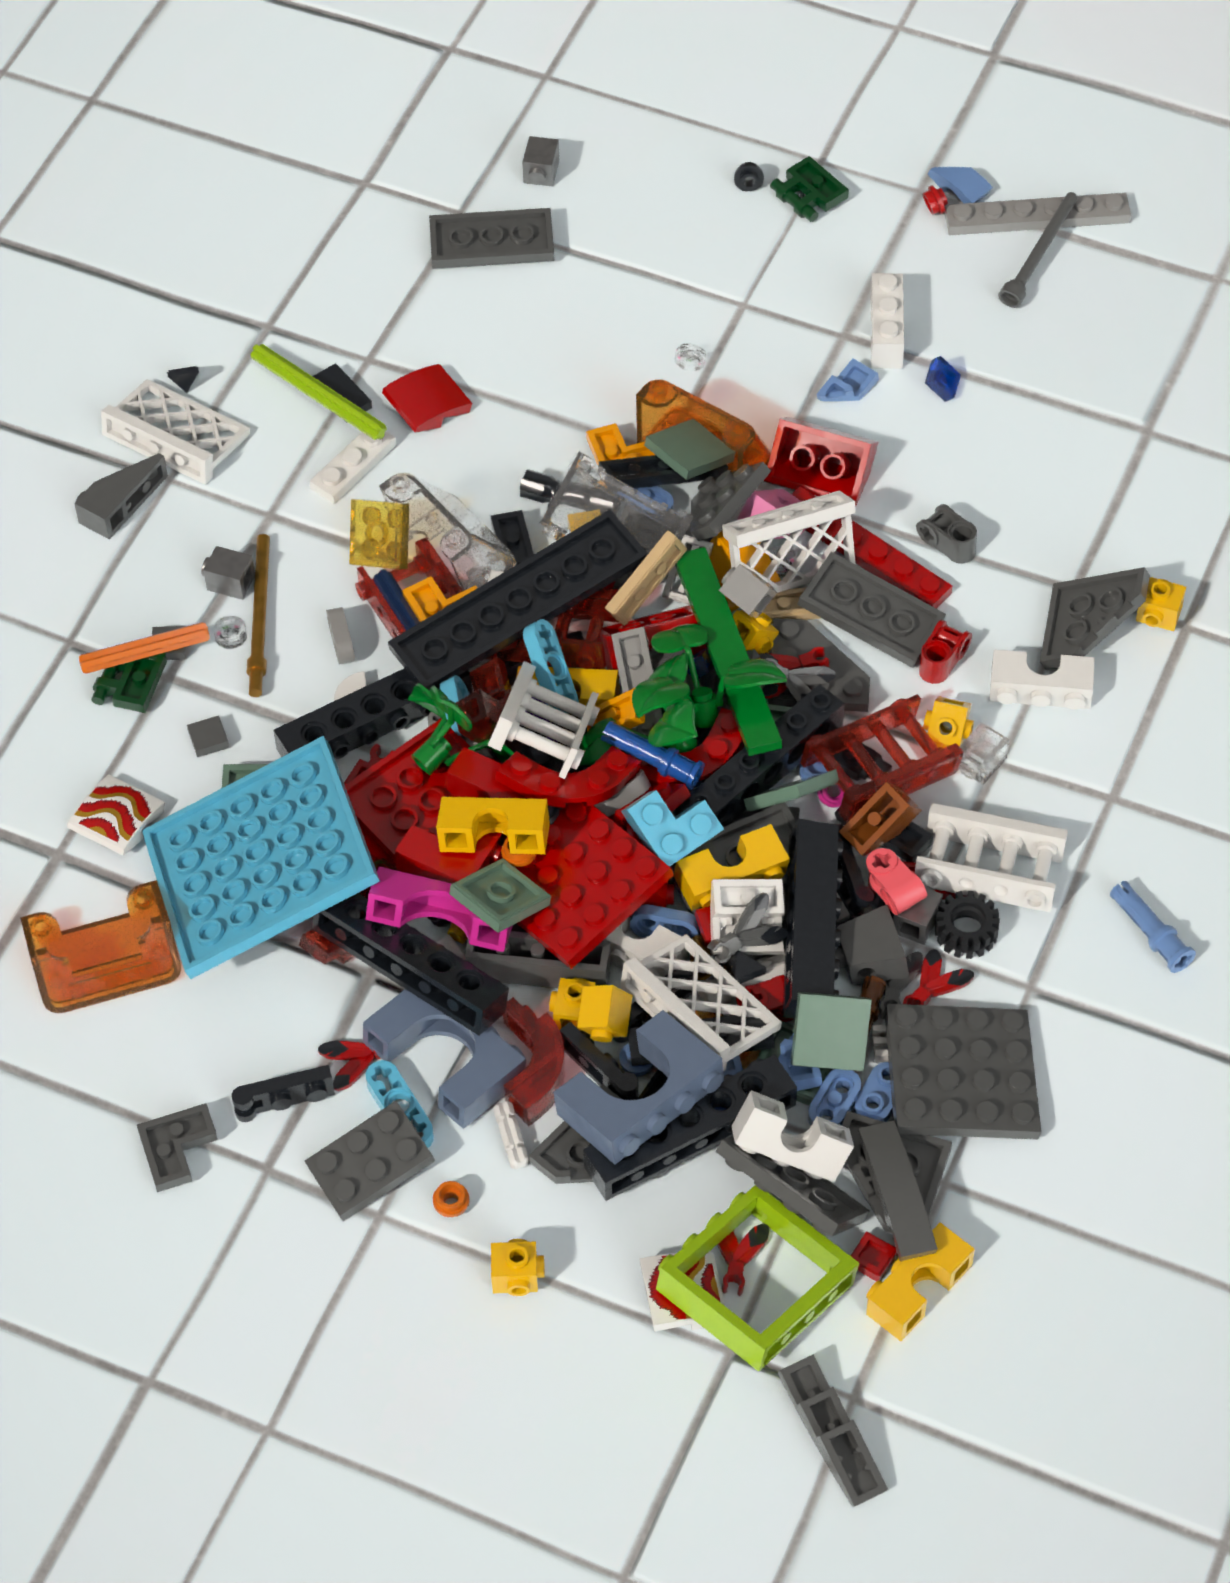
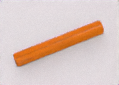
M205 622L193 624L81 654L79 656V663L85 674L206 642L210 639L209 630Z

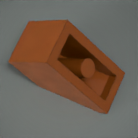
M886 782L839 832L862 856H865L898 836L922 809L899 786Z

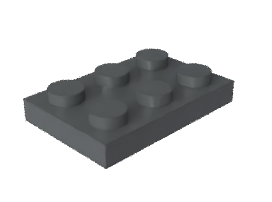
M394 1101L304 1162L342 1221H345L436 1160L397 1101Z

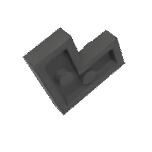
M207 1103L137 1124L138 1133L157 1192L192 1182L184 1150L218 1140Z

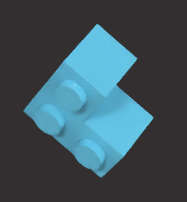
M657 790L648 792L621 811L643 846L668 866L673 865L724 830L705 800L694 803L674 817Z

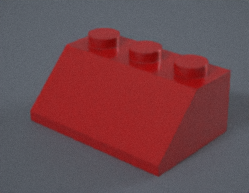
M791 417L780 418L768 462V468L771 472L764 481L795 490L801 486L816 496L840 490L853 499L855 506H857L870 476L879 442Z
M687 605L629 621L625 626L618 623L593 629L607 670H618L611 634L644 627L649 649H651V639L658 632L683 624H697L692 608ZM706 644L690 647L694 661L701 659L702 653L708 652Z

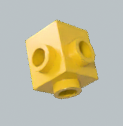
M1150 577L1146 602L1138 608L1136 621L1151 627L1175 631L1183 607L1187 586L1175 584L1165 579Z
M736 610L733 618L746 651L755 649L758 654L768 653L774 645V639L779 634V631L770 624L772 619L764 612L756 619L748 615L744 610Z
M938 696L934 702L933 711L927 710L923 730L928 731L926 740L933 741L936 748L950 751L954 750V747L960 748L964 739L970 740L974 720L969 719L972 703ZM945 722H949L952 728L947 727Z
M560 978L558 991L551 992L549 1012H553L554 1033H560V1029L569 1022L577 1028L583 986H596V982H590L583 978Z
M512 1239L508 1242L491 1243L493 1293L523 1296L529 1292H538V1278H545L544 1255H537L536 1241L528 1242L524 1239Z

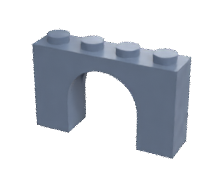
M406 989L363 1022V1043L372 1051L374 1050L385 1061L391 1062L416 1041L435 1035L454 1038L470 1050L473 1056L471 1060L439 1086L438 1108L463 1129L525 1079L526 1058L518 1047L509 1045L503 1040L493 1026H490L478 1036Z
M664 1010L636 1030L639 1053L668 1077L666 1083L656 1093L638 1100L618 1099L606 1093L583 1072H579L553 1092L557 1115L614 1164H617L624 1157L635 1153L641 1144L653 1135L661 1133L667 1124L680 1114L687 1113L697 1101L708 1093L716 1091L721 1083L725 1081L722 1057Z

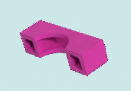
M378 868L377 874L380 882L372 885L369 891L365 920L400 928L405 923L416 918H442L459 926L465 932L470 945L500 952L505 951L513 925L499 933L449 894L451 883L388 868Z

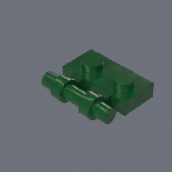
M810 156L786 170V179L788 181L783 183L780 179L776 178L770 184V188L776 192L777 198L783 203L788 202L794 207L793 210L799 217H805L810 222H814L819 216V213L813 209L818 205L827 212L849 196V189ZM800 190L806 196L801 198L796 194V192Z
M166 653L104 669L101 677H97L93 685L92 702L97 705H103L106 697L113 695L114 707L146 713L167 663ZM121 671H124L121 676V679L116 680V674L120 673Z

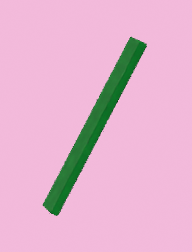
M705 547L686 551L675 564L697 624L703 626L708 632V641L705 644L720 681L722 675L729 674L728 668L731 665L749 660V656L726 598L719 591L721 585ZM761 686L743 689L725 687L724 693L748 756L782 749V739Z

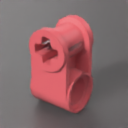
M878 848L868 854L866 866L871 873L870 886L888 905L889 910L894 915L901 914L927 897V891L920 878L898 858L895 852L887 848Z

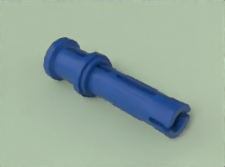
M613 721L607 724L603 731L604 734L601 736V741L658 768L657 771L661 776L666 777L669 775L685 783L689 790L696 786L705 767L704 762L700 760L695 762L679 754V750L674 747H669L668 749L654 747L648 742V739L623 728Z

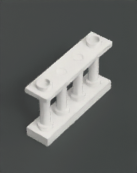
M524 661L488 746L501 751L505 740L512 742L515 739L563 760L564 763L559 777L565 779L570 768L577 770L585 751L579 749L587 725L592 727L600 708L595 706L599 694L592 691L585 706L537 685V680L532 679L536 666ZM525 711H528V712H530V713H532V714H535V715H537V716H539V717H541V718H544V719H546V720H548V721H551V722H553V723H555V724H558V725H560V726H562V727H564V728H567V729H569V730H571V731H574L575 733H572V732H570V731H568V730H566V729H563V728H561V727H559V726H556V725H554V724H552V723H550V722H547V721H545V720H543V719H540V718H538V717H536V716H533V715H531V714H529V713H527V712H525ZM519 725H522V726H524V727H526V728H529V729H531V730H533V731H535V732H538V733H540V734H542V735H545V736H547V737H549V738H551V739H554V740H556V741H558V742H561V743H563V744H565V745H568V746H570V747L568 748V747H566V746H564V745H561V744H559V743H557V742H555V741H552V740H550V739H548V738H545V737H543V736H541V735H539V734H536V733H534V732H532V731H529V730H527V729H525V728H522V727H520Z
M931 803L927 831L933 834V846L930 857L917 856L915 874L924 885L951 893L962 891L963 895L968 896V891H974V897L976 898L981 893L986 896V900L991 899L996 902L1051 913L1056 884L1046 881L1051 861L1062 863L1068 834L1067 829ZM948 841L968 844L964 865L943 861ZM982 847L1003 852L998 872L977 868ZM1016 855L1037 858L1033 879L1012 875Z

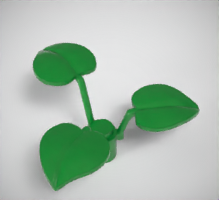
M683 624L658 632L652 637L651 644L652 648L660 653H675L683 649L685 650L694 686L692 695L689 696L690 688L687 683L681 680L673 682L668 677H657L645 680L635 687L632 694V703L637 717L640 718L652 710L676 704L682 699H689L695 707V727L709 728L713 727L719 714L718 706L724 705L722 697L725 687L743 689L774 683H787V677L775 664L768 660L749 659L735 663L728 668L729 674H724L720 678L717 695L709 687H700L690 647L701 646L707 643L708 632L703 626L698 624Z
M682 653L667 660L651 674L649 679L668 677L673 682L677 680L684 682L688 671V656ZM682 699L676 704L663 707L665 712L662 718L653 726L648 736L622 726L648 739V742L654 747L666 749L674 747L679 750V754L689 752L697 746L696 737L698 735L695 727V707L689 699ZM610 717L599 721L582 738L579 749L585 752L578 766L579 771L581 768L593 765L613 746L601 741V736L604 734L603 731L610 721L616 723L613 718Z
M418 683L414 686L408 701L415 702L442 718L430 738L411 755L415 763L424 772L431 775L443 763L449 767L460 753L458 752L450 756L449 752L453 748L444 738V735L456 721L466 731H470L473 726L464 711L455 702L449 700L439 688L433 685L428 690L425 686ZM490 739L468 748L475 752L483 748H489L502 763L514 754L504 744L501 751L488 746Z

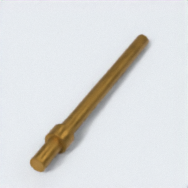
M267 534L257 536L251 656L247 659L246 673L249 676V695L251 697H260L262 695V682L267 670V660L264 658L270 537Z

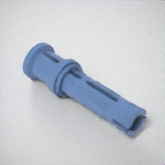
M1127 881L1121 882V885L1124 887L1123 889L1117 884L1111 890L1110 897L1119 904L1148 937L1149 948L1153 952H1159L1167 961V968L1172 973L1185 969L1194 960L1196 951L1190 946L1186 947L1178 938L1177 930L1173 926L1165 925Z

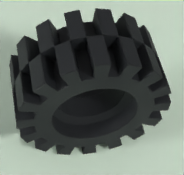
M962 891L956 892L955 899L950 894L946 897L945 903H940L936 914L935 936H938L937 942L940 946L944 944V951L949 954L954 949V957L960 958L962 952L966 953V959H972L973 952H976L977 956L981 957L984 955L985 949L989 952L993 948V943L996 944L1000 918L998 908L994 909V902L991 899L985 903L986 896L981 893L978 898H975L974 891H968V896L963 897ZM968 917L978 921L981 927L974 932H964L954 926V921L959 918Z

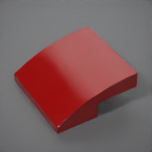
M440 364L408 373L391 382L382 390L383 395L415 433L441 428L444 418L469 413L473 404Z

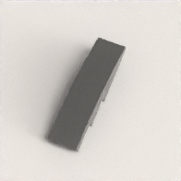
M894 1120L858 1128L877 1199H880L888 1230L892 1232L899 1261L935 1254L937 1252V1245L929 1218Z
M814 1354L781 1369L778 1375L792 1403L852 1507L888 1491L854 1419L850 1421L834 1387H829Z

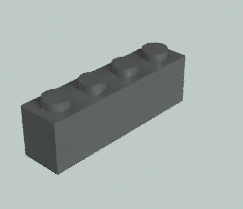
M511 931L504 952L470 945L467 940L464 958L465 961L470 962L476 968L499 980L501 983L558 989L560 978H583L590 982H596V986L608 985L611 969V941H602L572 969L566 966L529 933Z

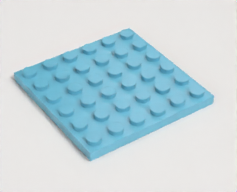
M324 735L142 830L185 973L190 979L380 882L330 744Z

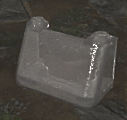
M579 451L571 458L539 522L544 527L542 533L557 541L610 509L649 554L667 530L681 541L694 516L682 509H679L677 512L669 508L666 511L668 504L664 502L659 503L605 472L606 469L601 466L594 470L595 466L592 464L594 459ZM636 569L629 572L627 575L631 576Z
M405 472L397 473L379 485L396 526L407 541H410L414 534H423L431 541L442 532L445 533L441 538L440 548L452 564L462 587L460 592L475 585L479 588L487 583L491 570L505 572L517 565L512 551L454 494Z

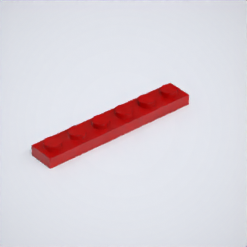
M801 486L792 493L800 501L816 497ZM841 518L833 520L826 530V533L833 538L842 527ZM852 520L855 563L936 609L952 594L953 585ZM810 527L806 528L805 531L813 535L816 530ZM822 536L820 539L828 546L832 542L825 536ZM839 546L836 551L845 556L844 549Z

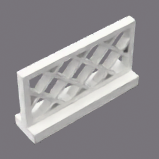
M149 379L141 383L116 407L108 404L101 410L102 435L147 457L160 453L164 455L166 466L205 485L213 478V469L250 435L249 427ZM147 392L159 396V399L142 400V397ZM180 406L185 411L168 413L167 407ZM162 408L163 413L146 415L144 409ZM140 410L141 415L133 416L126 413V411ZM205 418L211 421V423L194 425L192 419ZM188 420V426L171 427L170 422ZM165 422L167 428H158L151 424ZM221 431H232L236 433L234 436H219V432ZM214 433L215 438L197 440L196 434ZM191 435L192 440L185 441L176 436ZM214 447L218 449L214 454L203 450L204 448Z
M839 490L723 524V537L729 542L731 568H737L739 564L758 574L778 593L810 583L830 552L834 553L839 546L844 549L845 559L855 564L851 514L856 513L855 501ZM841 518L842 527L833 538L826 533V530L833 520ZM811 527L816 531L804 547L796 540L804 529ZM782 536L786 541L776 555L766 550L774 538ZM825 536L832 542L820 557L812 551L821 537ZM793 544L802 549V552L791 566L783 561ZM753 545L757 549L747 564H745L740 559L739 548ZM765 553L772 557L773 560L762 575L754 570V567ZM809 555L819 560L811 572L803 574L799 571ZM781 563L789 571L782 581L774 583L770 578Z
M687 934L641 961L633 957L623 964L620 987L625 992L633 995L632 999L652 1018L662 1010L673 1017L722 1057L723 1071L726 1070L728 1061L781 1029L782 1022ZM686 949L694 957V962L674 959V954ZM652 967L668 968V977L655 976L648 969ZM673 969L693 972V981L672 978ZM698 972L713 974L718 979V984L697 981ZM671 988L691 990V1000L678 998L671 991ZM696 992L717 994V1002L696 1000ZM722 995L736 996L742 1001V1006L722 1004ZM695 1010L716 1013L715 1022L703 1021L695 1014ZM720 1014L741 1016V1025L720 1023ZM746 1017L760 1018L766 1025L761 1028L745 1026ZM719 1033L740 1035V1041L729 1046L719 1036Z

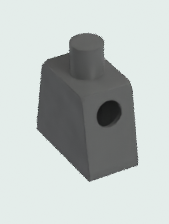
M888 905L874 909L837 927V929L841 930V939L838 949L835 950V959L840 960V968H847L852 984H863L866 976L870 978L871 976H876L884 981L909 977L906 956Z

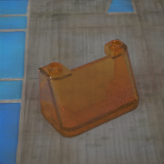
M662 379L649 381L636 394L637 443L644 442L646 436L694 418L725 443L727 447L736 452L734 461L728 464V470H731V472L738 470L745 464L751 466L764 462L768 466L771 454L770 448L755 429L743 420Z
M157 880L140 884L129 891L126 897L129 913L61 931L56 917L46 912H38L20 917L38 988L46 1009L54 1013H65L166 985L179 977L181 962Z

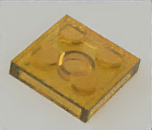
M351 499L349 564L398 570L408 569L409 503Z

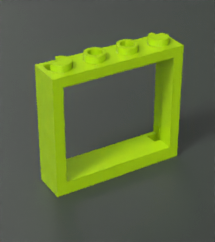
M754 1185L748 1192H740L725 1212L714 1214L701 1233L690 1235L678 1253L674 1256L669 1254L662 1260L657 1269L660 1272L656 1290L759 1372L853 1286L860 1263L823 1234L815 1230L797 1214L785 1208L770 1193ZM751 1214L768 1225L771 1230L827 1272L823 1278L761 1334L684 1274Z

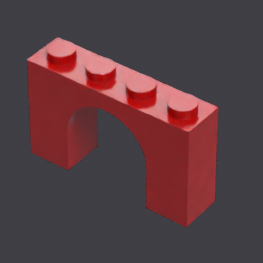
M463 747L447 771L448 791L460 797L529 799L495 780L496 770L502 765L501 763L466 747ZM411 825L395 849L396 869L401 872L453 884L502 859L501 849L508 836L497 832L482 836L476 844L475 853L440 852L438 836L415 825Z

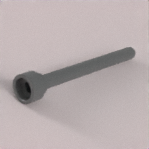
M1074 192L1066 194L1016 278L1006 282L1000 290L998 297L1006 306L1018 308L1026 297V283L1077 201V195Z

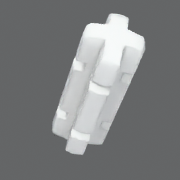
M509 1101L497 1103L493 1108L494 1115L499 1125L498 1128L505 1151L508 1154L507 1158L510 1167L516 1170L524 1168L529 1164V1156L524 1146L517 1118L515 1117L513 1104Z

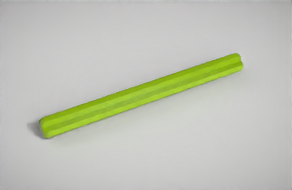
M255 344L252 347L253 351L250 355L253 360L372 439L384 438L387 430L384 423L266 345Z

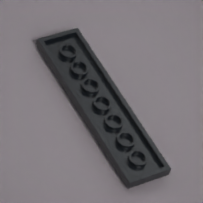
M609 509L388 641L389 650L416 684L420 683L428 690L433 685L439 688L441 682L455 675L459 676L522 638L523 630L526 626L540 619L550 621L633 571L641 564L648 553Z

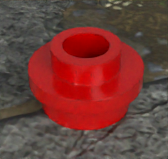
M933 185L929 186L928 191L922 193L927 208L932 215L938 212L940 214L945 213V206L948 205L945 193L941 188L936 190Z

